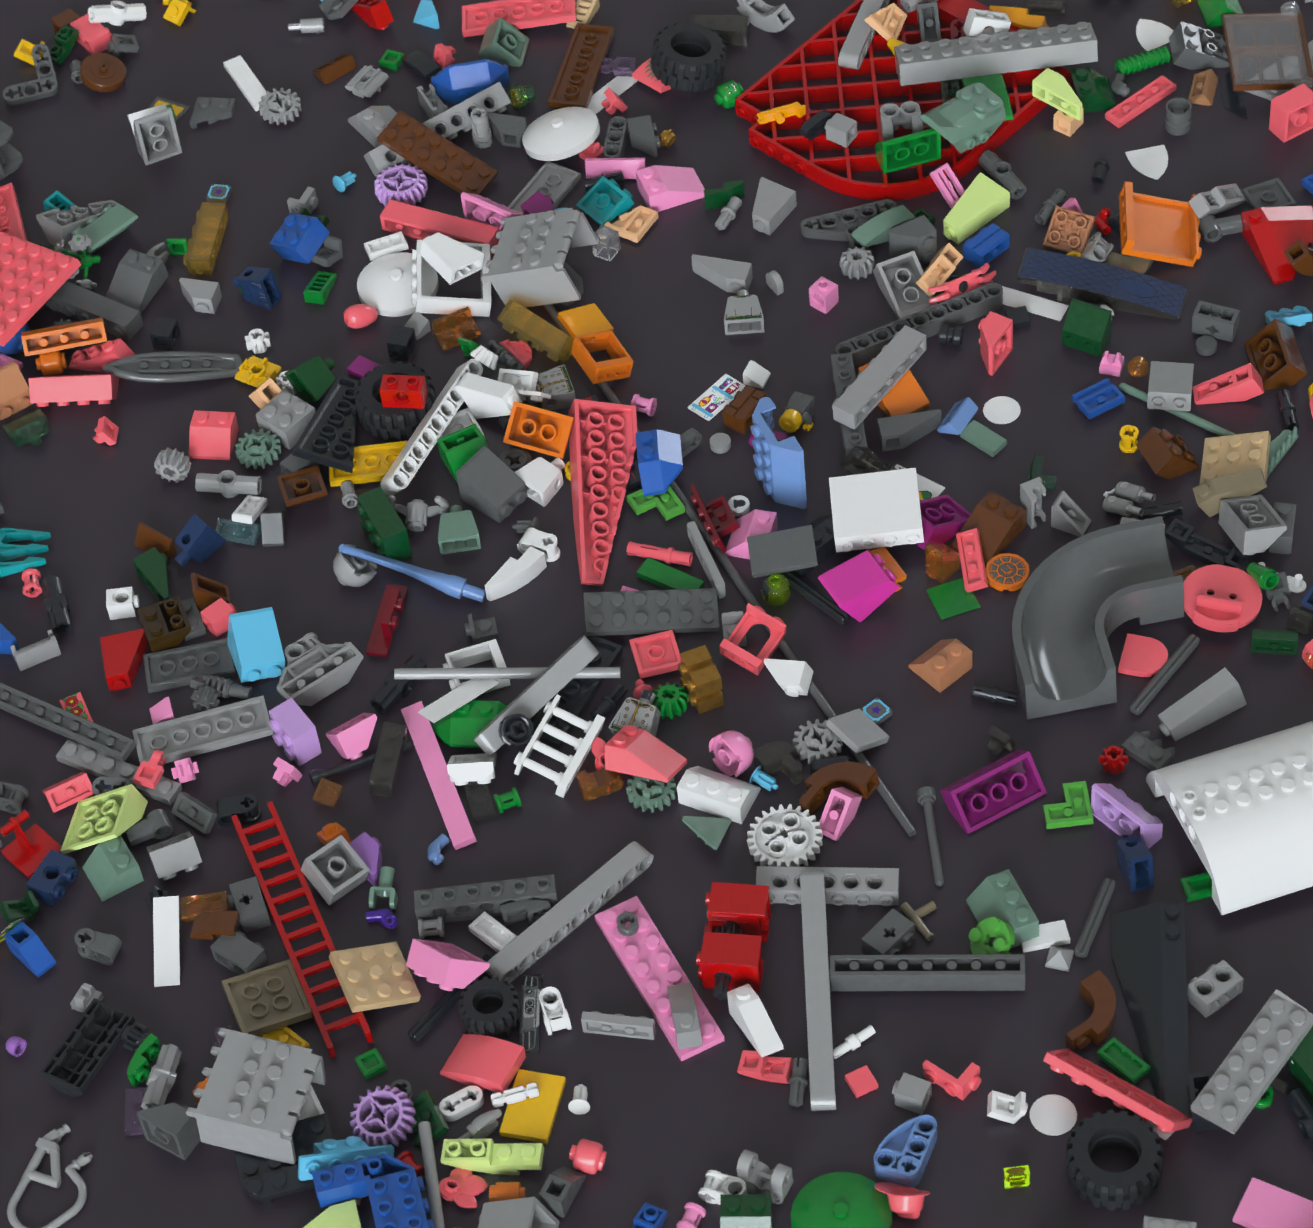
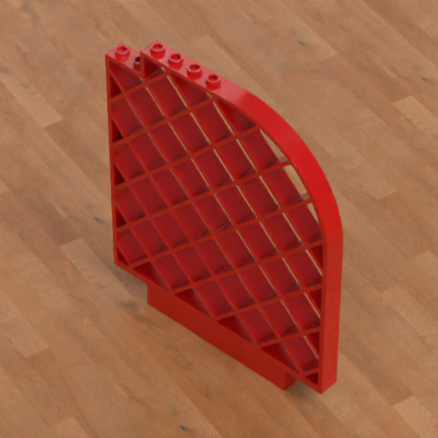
M856 0L735 99L736 114L753 124L748 129L749 144L754 148L763 151L768 156L780 161L783 165H787L797 173L806 176L825 188L842 195L877 201L885 199L904 200L939 191L931 176L923 178L922 167L943 166L948 163L952 165L950 166L957 179L960 180L979 165V157H981L983 152L987 150L994 152L1048 105L1047 103L1032 96V92L1018 93L1017 86L1032 85V81L1047 68L1001 73L1005 86L1011 87L1012 94H1008L1011 110L1015 112L1013 120L1003 121L985 143H981L973 149L962 153L958 152L941 135V141H948L949 148H941V159L908 167L917 169L918 179L899 183H888L887 173L883 174L876 159V154L849 156V149L876 147L875 143L883 141L880 125V108L884 104L879 105L878 98L908 96V101H913V95L942 93L943 99L917 102L922 115L951 100L948 99L947 92H957L963 89L961 79L905 86L900 85L899 79L876 81L875 75L897 73L894 56L873 58V51L890 50L887 46L888 41L880 34L874 35L867 51L869 58H864L859 70L840 67L838 65L839 54L847 37H837V35L842 31H849L863 0ZM890 0L889 4H896L907 14L897 39L910 45L919 44L921 42L919 30L905 32L904 26L918 25L916 10L907 13L902 9L900 0ZM938 0L939 23L948 27L940 29L941 39L951 40V22L955 19L966 21L969 8L990 11L989 7L976 0ZM1011 24L1008 32H1017L1022 28ZM834 55L835 60L805 63L810 57ZM1061 66L1049 68L1062 75L1070 85L1069 70ZM871 75V82L841 83L842 77ZM837 79V84L807 87V80ZM802 81L803 87L773 90L777 84L783 82ZM862 99H873L874 105L844 108L843 102ZM796 101L801 105L804 104L806 107V114L801 118L796 115L786 117L782 124H778L777 121L759 124L757 121L759 119L757 114L762 112L757 108L770 107V109H774V107L788 105ZM838 101L839 108L822 110H827L833 115L839 113L856 120L857 124L876 122L877 128L857 131V137L847 148L827 140L826 133L820 134L812 140H808L803 135L777 137L776 133L778 130L801 129L805 121L821 111H809V104ZM894 103V104H896V105H898V106L900 107L902 103ZM923 125V131L932 129L931 126L927 127L926 125ZM903 127L893 131L894 138L912 134V129H905ZM769 131H772V139L765 136ZM844 149L843 157L814 159V152ZM809 152L810 160L805 159L797 153ZM943 170V173H944L945 176L947 177L948 181H950V179H949V177L947 176L946 172ZM881 171L883 183L852 180L851 173ZM836 174H846L847 178L838 176Z

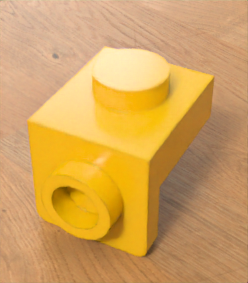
M172 0L163 18L180 27L188 12L194 14L196 10L190 7L192 3L187 0Z
M22 39L13 56L35 66L32 56V49L35 45ZM39 51L41 60L43 58V51Z

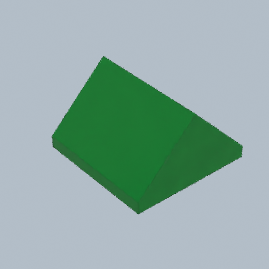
M1197 0L1207 29L1222 26L1221 14L1243 13L1238 0Z

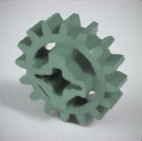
M262 428L259 432L253 429L250 435L244 433L245 438H239V443L235 444L237 459H239L240 464L245 463L246 468L253 465L254 469H257L258 466L264 469L265 464L273 465L272 460H278V454H282V446L277 434L272 435L271 430L264 433Z
M632 775L633 779H628L627 781L628 787H626L629 803L633 802L635 809L641 806L642 812H645L647 808L650 809L651 813H654L655 808H659L662 811L664 804L670 806V799L675 800L676 798L675 792H677L674 777L667 783Z

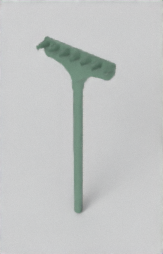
M1126 383L1119 384V390L1145 402L1148 401V393ZM1164 410L1219 436L1236 435L1187 411ZM1294 427L1293 431L1283 430L1279 436L1270 441L1267 478L1298 439L1297 427Z

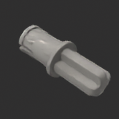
M736 196L731 197L726 207L721 209V215L715 222V226L719 231L725 230L730 221L735 219L736 212L742 205L740 198Z

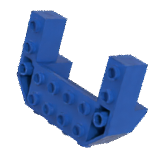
M386 1153L312 1172L320 1208L369 1196L376 1228H434L432 1219L427 1220L426 1213L430 1212L427 1197L422 1198L421 1192L425 1191L422 1176L417 1177L414 1167Z

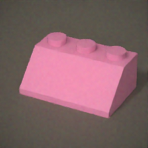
M466 192L461 194L465 219L499 227V231H503L504 228L500 224L501 219L524 215L478 194Z
M414 938L406 963L407 967L414 970L415 975L427 977L426 981L440 984L439 988L447 991H453V988L464 989L485 972L490 963L452 943Z

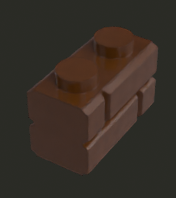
M746 385L742 391H737L732 403L725 405L723 408L722 416L725 427L732 430L735 429V431L744 435L750 429V426L753 425L752 415L759 400L767 397L766 393L756 390L749 385Z

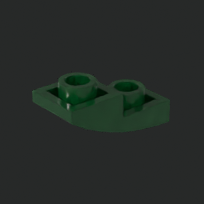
M64 25L53 37L56 43L49 49L53 64L60 66L67 58L78 38L79 31L77 29Z
M743 180L723 182V188L704 190L705 209L726 206L733 196L740 199L744 198Z

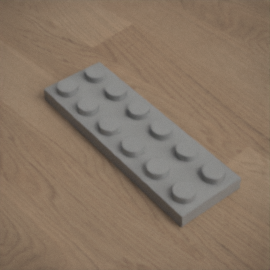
M263 695L132 730L140 764L142 761L149 762L155 749L164 752L162 758H166V764L274 734L269 725L270 718Z
M1273 993L1190 1106L1191 1111L1226 1131L1235 1134L1312 1028L1313 1014Z

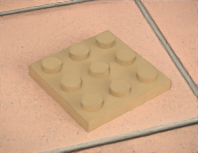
M1269 431L1205 438L1200 484L1211 478L1259 468L1262 470L1266 481L1271 440Z
M397 941L330 952L329 960L352 1013L419 1002L421 995L409 968L406 966V961Z

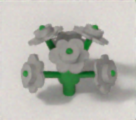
M74 235L68 243L71 248H66V250L63 249L64 239L60 243H56L53 247L54 251L79 259L81 266L73 273L70 279L79 274L80 269H84V279L76 280L74 284L90 291L94 290L97 283L88 279V268L92 267L94 263H100V256L86 254L87 246L92 244V240L88 238V235Z

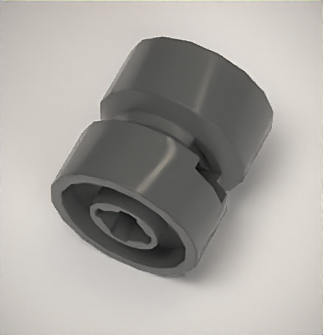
M1182 97L1170 99L1166 103L1165 130L1169 134L1176 136L1187 134L1191 128L1192 104L1189 100Z

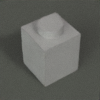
M836 113L825 124L826 139L847 148L857 137V121Z
M903 1073L900 1081L896 1080L892 1089L895 1105L923 1115L932 1096L931 1082Z

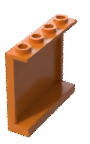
M1125 181L1119 193L1121 254L1193 267L1196 259L1199 260L1201 257L1202 248L1199 247L1201 233L1198 232L1200 219H1198L1189 202L1133 192V182Z

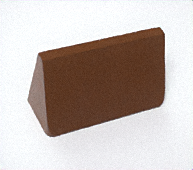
M342 54L314 69L312 72L321 82L328 84L356 69L357 66L352 55Z
M143 522L138 524L135 546L146 552L155 547L160 554L163 552L166 555L168 561L176 555L173 539Z

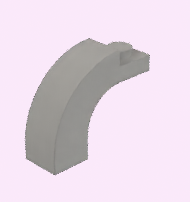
M737 0L739 3L737 9L742 16L752 25L766 32L782 31L795 20L785 3L779 6H771L763 0Z

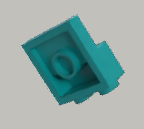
M602 176L576 206L604 228L606 222L609 221L611 223L617 215L620 216L626 213L635 203L631 199L633 195L625 188L621 190L619 188L620 185L612 178L608 180Z

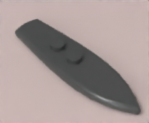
M163 351L127 356L104 365L102 370L128 380L173 383L235 377L243 362L239 354Z

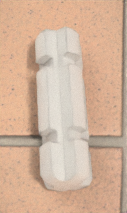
M533 1082L526 1084L527 1087L524 1088L522 1085L504 1090L502 1094L500 1092L492 1093V1104L497 1108L504 1106L503 1103L506 1102L508 1105L526 1100L528 1096L530 1098L539 1096L538 1086Z

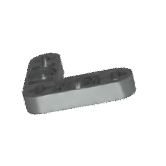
M37 44L32 49L38 79L6 87L3 90V98L8 105L13 106L51 97L58 93L59 86L51 55L45 44ZM39 51H43L44 60L42 61L39 56ZM44 66L50 68V71L46 74L40 72V69ZM47 84H51L52 89L48 90ZM30 87L36 89V92L32 95L25 93ZM10 93L14 94V98H10Z

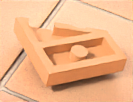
M892 3L869 15L864 21L889 41L893 37L898 38L907 14Z
M640 205L632 209L631 212L620 215L618 221L612 224L609 221L606 222L604 230L638 243L658 219V211Z

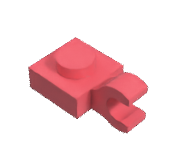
M155 749L149 762H141L133 777L134 784L151 789L156 788L165 772L163 766L166 758H162L164 752Z

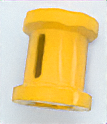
M1132 425L1121 427L1119 432L1121 437L1119 448L1124 453H1134L1138 449L1136 444L1138 443L1139 430L1136 426Z

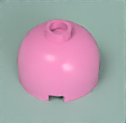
M734 730L724 731L713 737L709 742V752L713 751L715 758L712 760L725 775H735V777H738L752 764L754 757L752 742L742 733Z

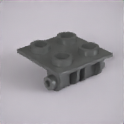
M490 340L487 343L488 349L499 357L496 370H492L482 364V377L498 381L500 368L524 369V366L502 347L498 341Z

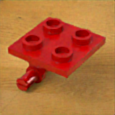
M24 809L17 816L10 817L8 819L9 822L0 828V833L4 837L12 830H14L16 839L3 848L0 853L30 879L49 851L52 849L61 853L62 846L36 823L23 832L20 824L30 818L29 813Z

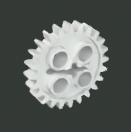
M782 804L779 805V810L770 807L771 813L768 814L762 811L763 818L755 817L756 824L750 823L751 831H747V845L750 855H753L755 862L760 861L761 866L768 864V866L800 867L799 864L801 863L808 866L807 859L814 861V853H820V846H823V833L820 822H816L815 815L810 816L808 809L802 813L801 806H798L795 810H792L791 804H789L787 809H784Z

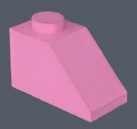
M845 787L831 789L820 819V826L824 836L838 841L854 819L862 795Z

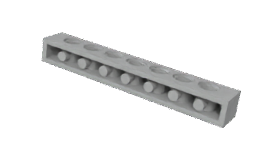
M498 82L422 124L435 131L436 126L441 128V136L450 141L459 136L457 132L461 130L467 132L472 129L471 116L468 114V109L483 108L487 114L488 112L500 114L507 110L506 106L511 101L501 83ZM484 100L491 104L490 109L485 107ZM452 118L457 119L458 126L452 124ZM384 145L364 155L375 177L381 174V170H387V166L394 167L395 164L399 166L402 163L404 165L409 163L408 160ZM386 153H389V154L392 155V157H393V161H392V162H390V161H388V160L386 159V156H385Z

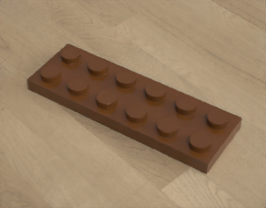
M576 24L548 99V107L559 109L565 107L588 108L615 33L614 27Z
M401 110L377 137L379 143L460 194L466 192L481 196L498 175L497 170Z

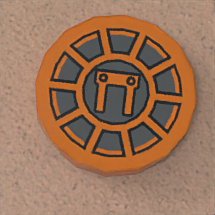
M1011 553L992 557L987 562L985 568L989 585L998 591H1003L1004 589L1012 592L1023 588L1030 574L1029 565L1025 559Z

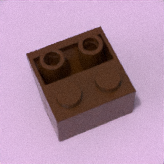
M1152 427L1136 444L1154 473L1166 479L1175 478L1194 471L1199 467L1195 460V454L1185 446V440L1180 435L1170 434L1165 429L1160 430Z

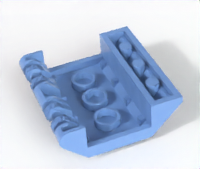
M763 397L759 400L752 415L753 425L750 426L754 436L752 445L755 450V454H753L756 464L754 469L755 476L758 481L761 480L763 482L765 493L771 495L774 502L806 509L807 496L803 449L795 436L777 441L772 431L774 428L772 413L776 406L769 397Z

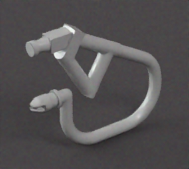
M66 1123L62 1125L63 1127L57 1130L53 1129L42 1138H38L35 1144L37 1149L8 1203L7 1217L13 1228H28L18 1220L16 1207L31 1180L55 1188L60 1187V1147L57 1143L62 1140L61 1138L66 1133L71 1131ZM85 1152L77 1159H73L72 1163L65 1168L66 1173L78 1188V1198L75 1204L41 1228H58L75 1216L84 1206L87 1198V1187L76 1170L79 1171L82 1166L91 1161L93 1156L90 1152ZM45 1153L50 1154L51 1176L36 1171Z

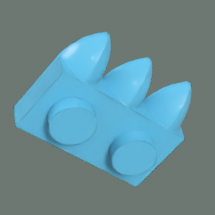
M1297 305L1293 310L1288 308H1281L1279 312L1268 310L1265 312V320L1267 324L1277 319L1287 326L1306 325V322L1312 321V313L1306 307Z

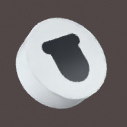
M733 496L728 501L734 516L741 517L750 511V502L745 496Z

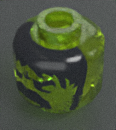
M782 574L767 575L761 583L763 600L771 606H779L786 603L790 598L789 580Z

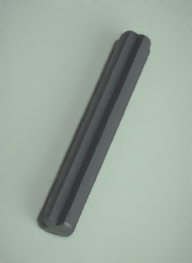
M1103 879L1075 947V956L1082 959L1087 957L1116 887L1115 880Z

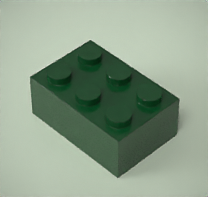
M381 486L358 495L359 505L356 506L360 518H362L359 520L362 530L369 533L368 539L371 545H376L377 554L401 562L411 558L412 554L407 529Z

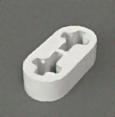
M471 1085L444 1098L439 1104V1109L445 1121H456L481 1108L484 1104L482 1090L477 1086ZM473 1095L474 1098L476 1097V1100L472 1101L471 1098L469 1099V1096ZM451 1106L455 1111L451 1112L447 1110V1107Z

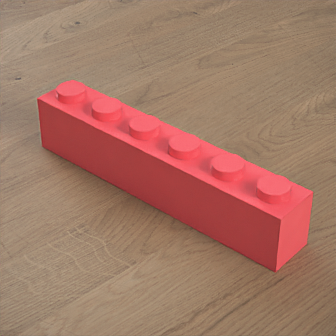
M390 200L380 214L382 230L392 233L402 231L404 236L419 240L439 232L458 242L490 244V258L493 255L491 253L492 246L499 243V239L496 238L499 227L403 202Z

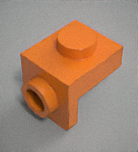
M337 822L325 825L320 832L316 833L319 841L324 845H327L340 835L348 843L352 842L347 830Z

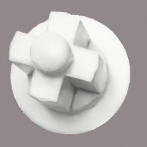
M583 1084L574 1087L573 1100L568 1104L569 1110L578 1115L586 1114L590 1110V1104L587 1102V1087Z

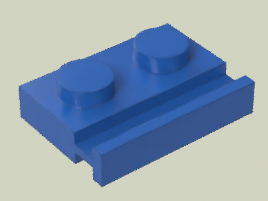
M1106 378L1073 394L1072 401L1077 403V407L1090 420L1125 403V395L1114 384L1110 383L1109 378Z

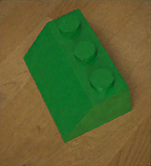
M933 128L875 143L876 159L883 174L941 159V134Z

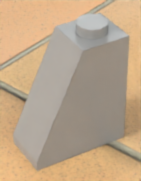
M762 177L759 181L752 212L753 228L759 232L771 235L797 206L796 191Z

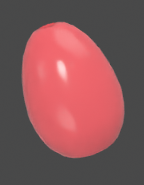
M367 304L351 305L344 311L345 324L353 329L364 328L372 324L378 317L377 309Z

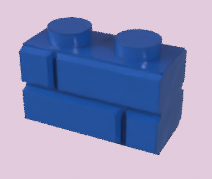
M994 223L987 228L983 227L972 239L968 238L964 242L963 257L977 268H980L1010 247V235Z

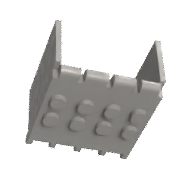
M573 208L501 219L500 224L504 228L503 231H498L496 234L499 243L491 248V253L494 254L493 260L487 261L486 267L489 269V272L483 274L481 280L492 283L507 310L580 300L581 295L567 271L563 268L569 248L599 243L583 212L580 213V211L573 210Z
M219 1028L218 1035L224 1037L221 1048L216 1046L211 1048L210 1053L217 1056L213 1068H203L202 1074L209 1077L205 1089L196 1088L194 1091V1095L201 1098L197 1109L188 1107L186 1111L188 1116L196 1118L201 1142L295 1165L296 1156L291 1135L297 1122L296 1117L300 1115L306 1099L303 1095H307L311 1083L321 1085L326 1083L323 1057L313 1054V1050L226 1028Z

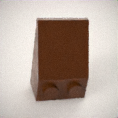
M990 491L977 504L960 531L964 532L974 528L979 530L985 567L992 557L1001 554L1026 528V510L993 491ZM955 538L951 548L959 552L957 538Z

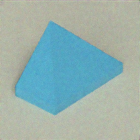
M421 0L413 22L439 29L438 15L432 0Z

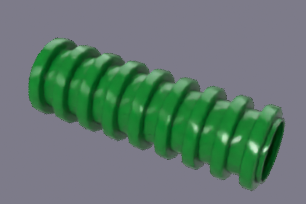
M1161 46V48L1158 47L1155 50L1151 49L1150 52L1145 51L1138 55L1135 54L1133 57L1128 56L1127 59H1118L1115 62L1116 72L1129 75L1130 72L1135 73L1142 69L1146 70L1147 67L1152 68L1159 64L1162 65L1164 62L1169 63L1171 58L1169 49L1166 46Z

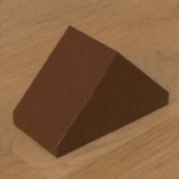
M196 573L190 575L198 611L204 610L220 598L226 603H231L228 585Z

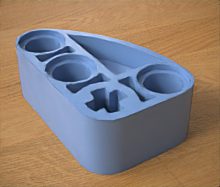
M921 1115L908 1120L889 1133L874 1154L875 1175L886 1182L910 1187L917 1186L937 1141L936 1119L931 1115ZM928 1129V1130H930V1131H929V1132H923L922 1130ZM914 1150H921V1152H918V1153L913 1152V1151H914ZM889 1163L887 1166H882L881 1164Z

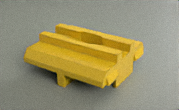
M252 356L248 360L246 358L240 365L234 379L254 387H259L269 378L276 381L275 378L280 374L282 367L268 362L266 357L260 359Z

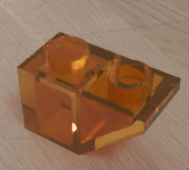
M928 542L925 544L926 573L930 578L936 579L943 584L960 569V554L943 543Z

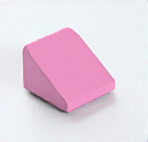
M169 696L149 709L153 724L175 719Z

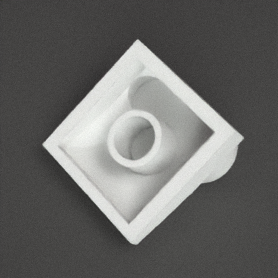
M486 753L451 755L447 764L450 781L454 782L455 785H467L468 781H477L478 784L491 783V779L495 778L497 753H493L490 756Z

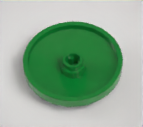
M833 1172L813 1179L800 1190L791 1209V1227L892 1228V1211L886 1194L876 1190L874 1187L876 1183L856 1173Z

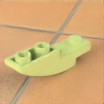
M444 1139L440 1161L442 1164L475 1172L519 1175L520 1170L542 1169L544 1146L542 1143L494 1144L492 1139Z

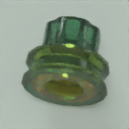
M516 84L509 87L508 96L515 110L524 109L527 103L534 102L536 99L535 90L531 85L523 87L521 84Z

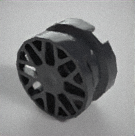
M512 714L505 717L499 724V737L508 746L524 745L532 738L534 727L531 720L524 716V714Z

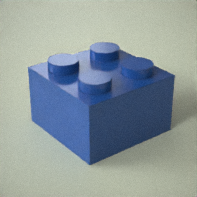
M290 213L279 230L274 234L269 245L282 259L309 264L330 232L317 217Z

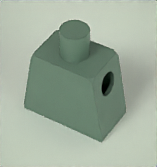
M453 505L450 507V513H443L440 516L438 543L441 555L482 549L479 532L470 510L463 511L462 506Z

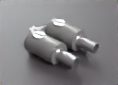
M1120 481L1116 488L1103 494L1105 497L1103 509L1125 517H1129L1131 514L1142 516L1144 510L1135 507L1132 501L1141 503L1143 500L1154 502L1156 495L1146 492V489L1142 486Z

